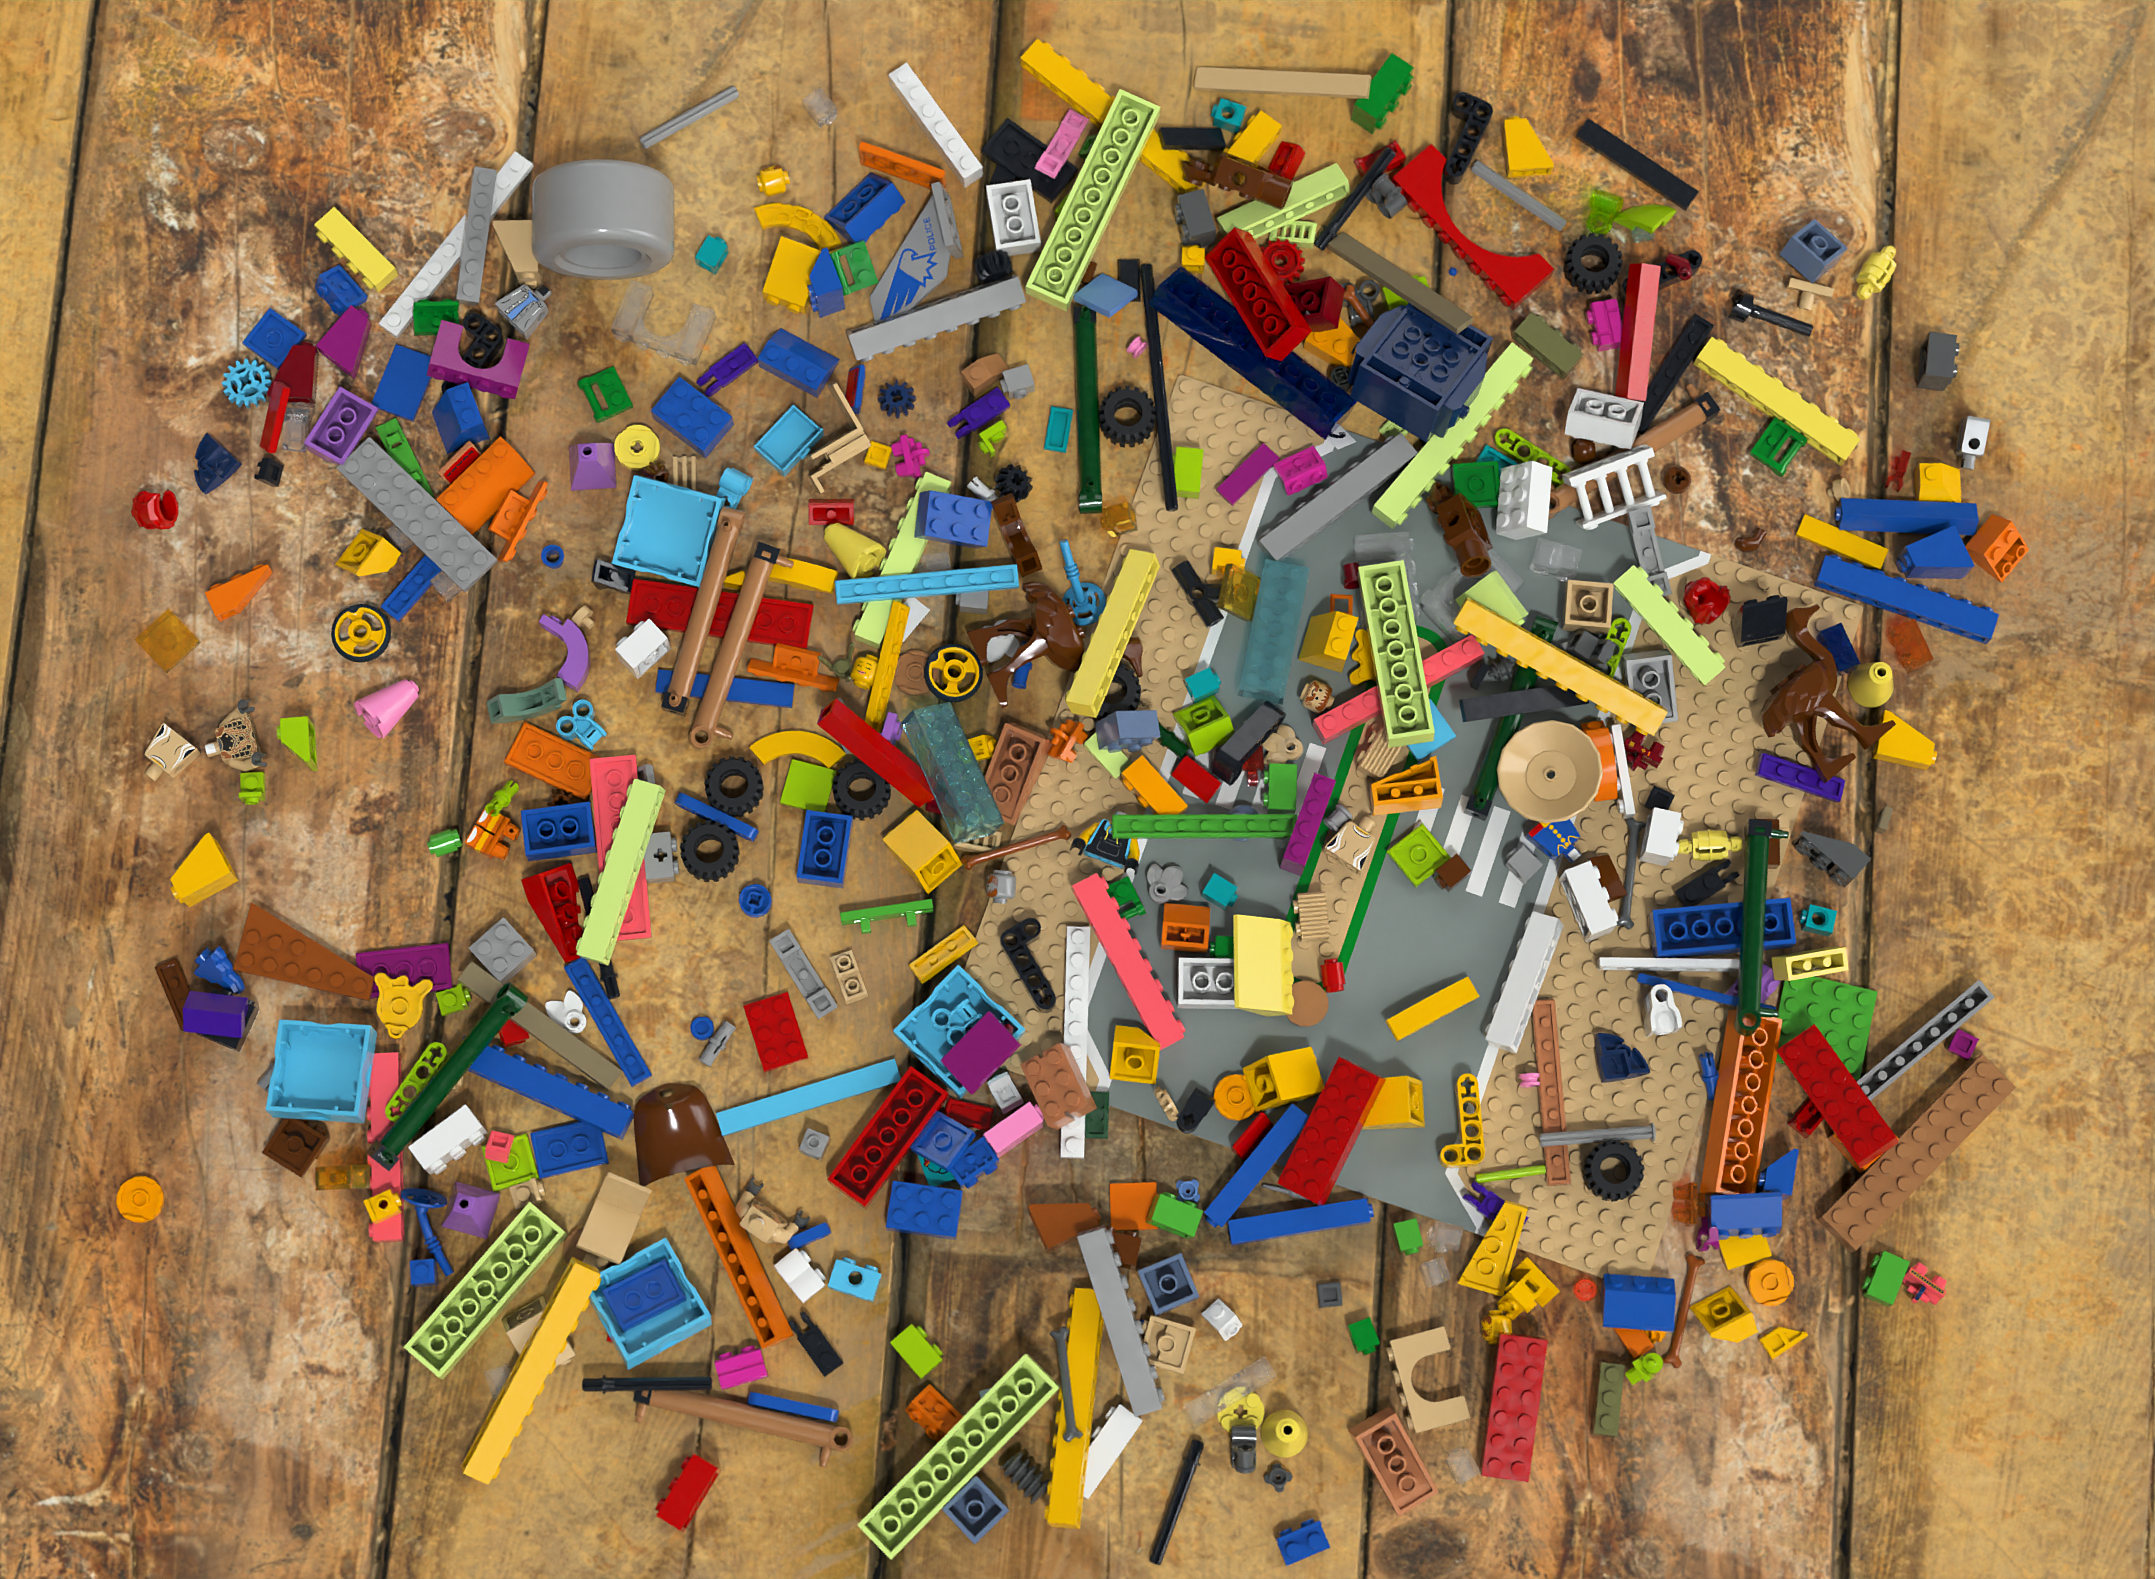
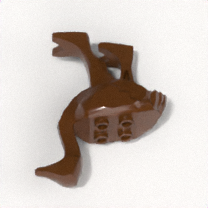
M1028 582L1022 585L1026 600L1033 605L1031 617L1022 620L1011 618L996 626L967 632L982 666L988 664L987 647L991 638L1012 634L1029 640L1016 649L1012 659L1004 667L986 674L1002 708L1008 706L1007 684L1010 675L1026 663L1045 656L1051 664L1073 673L1079 670L1084 653L1082 639L1086 638L1080 625L1075 626L1073 618L1076 615L1071 605H1066L1045 583ZM1130 637L1122 658L1129 661L1136 676L1140 678L1143 676V644L1139 637Z
M1815 604L1806 608H1793L1787 612L1786 616L1787 634L1814 662H1811L1808 666H1805L1803 663L1785 677L1782 682L1769 691L1771 696L1765 701L1760 716L1762 717L1763 729L1768 737H1774L1775 734L1781 733L1785 726H1790L1796 734L1798 745L1809 755L1818 776L1823 783H1826L1853 761L1856 756L1851 753L1834 759L1825 757L1816 740L1817 716L1824 718L1834 727L1845 729L1852 733L1864 750L1873 745L1893 728L1896 723L1890 720L1874 726H1863L1852 718L1835 699L1833 693L1837 685V670L1833 655L1811 636L1807 628L1811 616L1820 609V606Z

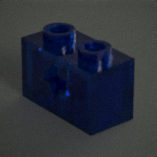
M1842 623L1824 629L1816 636L1817 641L1833 655L1837 677L1856 670L1861 664Z

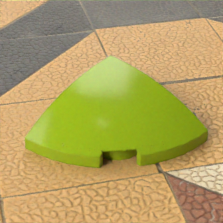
M1658 204L1634 206L1618 214L1614 218V222L1632 231L1639 227L1652 234L1660 225H1666L1676 213V209Z

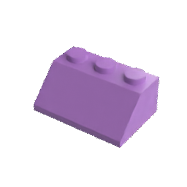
M339 387L304 441L305 447L309 452L327 462L343 465L374 419L379 408Z

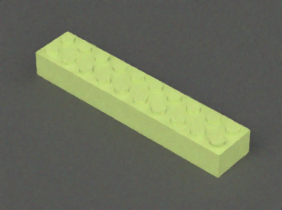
M1119 89L1026 284V294L1067 312L1160 116L1161 107Z
M1025 1354L857 1526L890 1559L894 1558L1061 1387L1028 1354Z

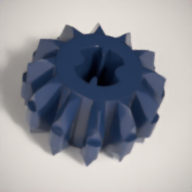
M894 380V386L887 382L886 389H880V394L882 395L878 397V403L882 404L880 410H887L888 417L895 413L896 419L900 418V413L908 416L907 409L914 410L915 408L913 402L916 401V396L912 395L914 389L912 387L907 388V382H903L901 386L898 380ZM896 396H899L901 401L893 402V397L897 399Z

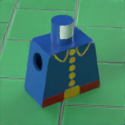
M1570 819L1553 823L1540 822L1525 837L1553 861L1563 854L1572 864L1582 855L1574 846L1579 840L1580 834Z

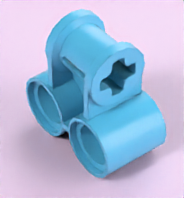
M728 467L719 481L720 488L716 496L728 498L730 505L726 507L736 509L742 496H745L751 487L753 478L735 468Z
M582 699L573 705L572 712L574 717L563 716L559 718L556 723V729L562 739L571 741L577 737L584 746L592 751L594 749L593 745L602 736L605 737L607 733L593 721L595 712L591 703ZM581 708L590 709L588 715L584 717L578 715V711ZM565 724L573 725V729L569 733L562 732V727Z
M968 999L957 1005L951 1013L947 1009L939 1008L932 1014L933 1028L938 1032L947 1031V1043L951 1048L957 1044L950 1039L953 1033H961L964 1037L967 1034L966 1030L974 1026L983 1017L981 1013L977 1014L971 1007ZM939 1015H945L949 1020L946 1025L940 1026L935 1022L936 1018Z

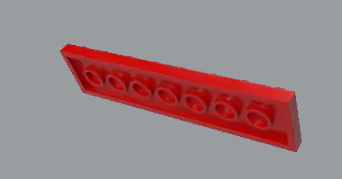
M633 579L626 624L636 626L641 621L646 622L650 619L661 630L685 633L699 588ZM721 592L708 634L709 637L724 639L739 594ZM762 597L747 642L776 646L777 643L807 650L814 605Z

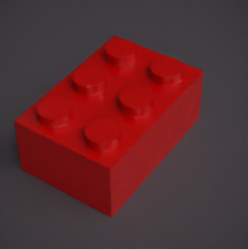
M694 1453L692 1457L687 1456L680 1467L683 1469L679 1478L676 1476L673 1478L668 1486L670 1490L669 1495L666 1499L662 1497L655 1508L658 1511L656 1514L658 1518L682 1532L686 1530L721 1472L719 1468Z

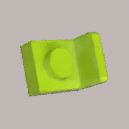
M1002 420L979 434L980 442H978V446L984 454L988 453L991 458L995 456V449L991 443L996 444L1005 437L1004 434H1006L1007 427Z
M264 772L240 773L241 793H238V796L246 805H257L259 801H265Z
M456 984L457 987L436 993L442 1016L470 1009L468 1002L472 1001L469 989H464L462 984Z

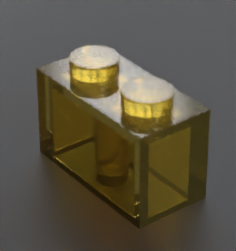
M370 1165L315 1167L316 1191L370 1188Z

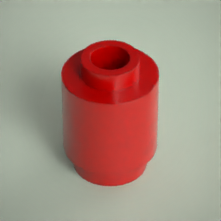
M1337 958L1324 960V965H1320L1322 985L1326 993L1344 991L1346 982L1343 962H1338Z

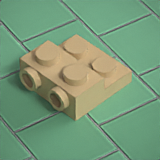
M1150 1316L1149 1321L1144 1320V1333H1142L1145 1334L1143 1343L1147 1342L1150 1348L1151 1356H1148L1150 1365H1155L1158 1369L1161 1368L1183 1375L1196 1328Z

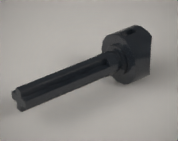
M1738 289L1734 292L1731 299L1733 309L1728 316L1729 319L1744 323L1750 316L1810 337L1813 325L1754 304L1753 294Z

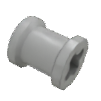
M1339 803L1335 806L1336 809L1328 818L1323 819V823L1335 834L1339 832V828L1347 820L1353 818L1351 813Z

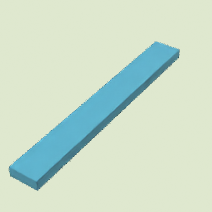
M1017 564L835 581L837 605L1019 588Z
M891 1059L716 1113L722 1136H727L896 1084L901 1078L895 1059Z

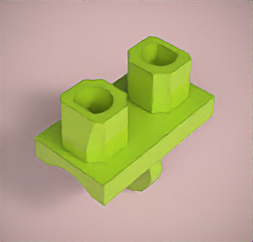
M1649 1353L1645 1357L1642 1355L1632 1362L1634 1367L1628 1370L1625 1375L1632 1385L1642 1379L1646 1383L1656 1375L1655 1373L1662 1369L1663 1359L1657 1353Z

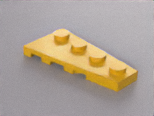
M1505 1200L1457 1284L1503 1297L1528 1206Z

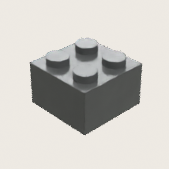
M1204 189L1178 195L1177 204H1174L1175 212H1173L1176 225L1180 224L1181 226L1180 238L1182 244L1187 246L1198 245L1200 248L1214 245L1216 227Z
M1929 332L1920 348L1917 388L1944 391L1947 385L1951 384L1952 378L1956 377L1958 368L1957 364H1954L1955 356H1958L1960 344L1956 343L1957 335Z

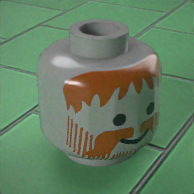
M993 870V874L987 876L986 895L989 898H993V903L1007 904V899L1015 897L1016 877L1011 875V871Z

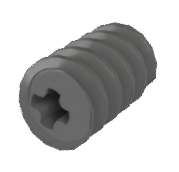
M1020 1451L1007 1461L1001 1469L1006 1468L1005 1477L1013 1475L1010 1481L1011 1484L1020 1482L1017 1487L1018 1491L1026 1489L1023 1495L1025 1498L1033 1496L1030 1501L1032 1505L1048 1490L1047 1486L1050 1480L1041 1481L1043 1473L1034 1474L1037 1466L1033 1465L1028 1468L1027 1465L1030 1459L1021 1460L1023 1451Z

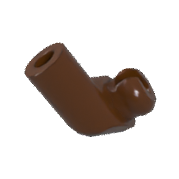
M1757 528L1752 537H1738L1734 542V546L1741 552L1755 551L1767 533L1763 529Z

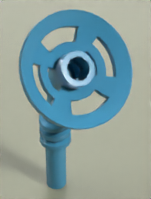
M1067 539L1059 541L1065 562L1064 570H1066V577L1070 580L1072 587L1066 591L1062 601L1067 605V600L1070 599L1069 604L1076 615L1073 618L1075 625H1090L1098 620L1100 614H1103L1106 607V597L1097 585L1087 582L1080 583L1078 578L1080 576L1079 569L1077 568V563L1073 560L1069 542ZM1082 588H1088L1087 592L1083 591ZM1095 593L1099 596V607L1096 606ZM1090 596L1092 597V604L1088 599ZM1073 600H1075V603L1077 605L1075 608L1073 606ZM1089 611L1093 613L1090 617L1078 618L1079 613H1087Z

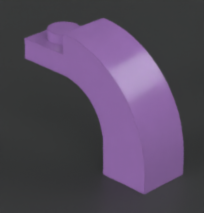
M543 614L539 620L541 628L561 639L568 648L566 662L556 676L557 678H562L563 684L578 693L586 681L590 670V652L586 640L580 629L571 620L567 619L562 626V621L551 615L549 618Z

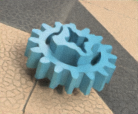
M248 359L244 360V364L236 361L237 367L229 366L230 374H223L225 379H227V381L222 382L223 387L226 388L223 392L226 396H229L228 399L231 403L236 401V405L239 408L243 403L247 409L250 408L251 403L258 407V400L266 401L264 394H267L269 389L267 387H270L272 381L269 380L271 375L269 371L265 372L266 368L263 364L258 367L256 360L252 364L249 363ZM257 373L261 376L262 383L257 381ZM233 384L238 387L237 394L233 390Z

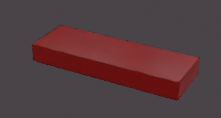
M274 381L259 445L268 453H275L277 450L291 390L282 382Z

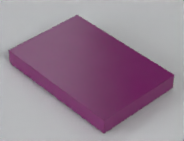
M988 1011L940 1061L970 1094H974L1022 1044L992 1012Z

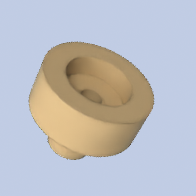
M1845 478L1834 480L1833 488L1827 490L1828 496L1830 498L1835 497L1838 502H1840L1841 498H1851L1850 486Z
M586 605L581 607L571 619L578 628L585 625L588 629H591L595 624L591 619L593 611Z

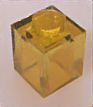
M1128 502L1102 508V528L1112 537L1138 531L1135 509Z

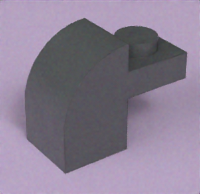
M1585 630L1576 631L1565 651L1590 666L1604 669L1614 653L1615 643L1609 639L1599 640Z

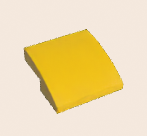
M1753 1235V1237L1746 1239L1739 1238V1236H1729L1728 1239L1719 1240V1249L1726 1270L1772 1256L1767 1239L1762 1235Z

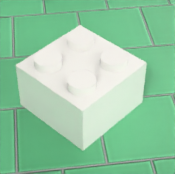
M650 619L646 622L641 621L633 629L634 633L629 637H623L617 643V648L615 649L619 661L637 679L671 650L668 638Z
M1653 808L1647 817L1639 861L1667 866L1670 861L1674 860V856H1677L1679 850V843L1676 842V839L1682 833L1684 821L1680 820L1681 813Z

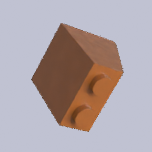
M1089 1203L1031 1204L1028 1206V1213L1047 1253L1077 1240L1079 1232L1098 1227L1101 1222L1096 1207L1091 1208Z

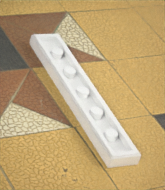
M1600 957L1597 960L1598 970L1735 972L1739 968V959Z

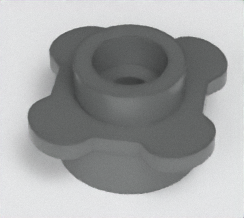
M1274 1464L1272 1471L1264 1476L1265 1483L1275 1487L1276 1492H1282L1285 1484L1292 1480V1474L1282 1469L1280 1464Z

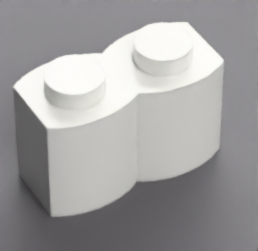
M795 1248L776 1263L774 1268L804 1304L825 1287L823 1281L826 1278L818 1268L813 1270L808 1264L811 1259L804 1250L799 1252Z

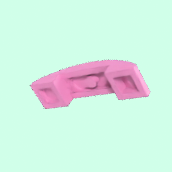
M1069 109L1057 133L1036 164L1035 169L1055 179L1078 142L1089 119Z

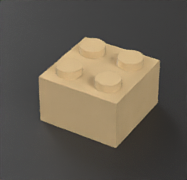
M1568 580L1564 589L1562 631L1576 632L1585 630L1588 633L1607 635L1611 628L1614 584Z

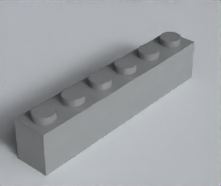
M474 166L471 173L454 301H459V304L476 307L479 303L497 170Z

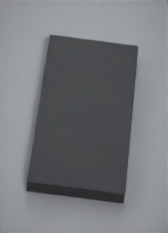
M1009 118L1005 120L981 149L982 155L1016 176L1017 180L1030 179L1032 190L1051 204L1079 170L1072 163L1066 161L1054 179L1035 169L1036 164L1048 146Z

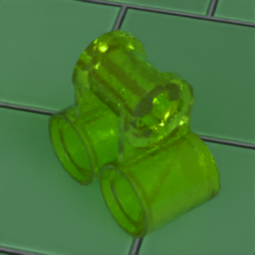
M1594 189L1589 199V208H1591L1587 220L1589 231L1598 235L1599 233L1608 234L1612 229L1615 216L1617 217L1622 210L1624 198ZM1597 221L1603 223L1602 227L1596 226Z

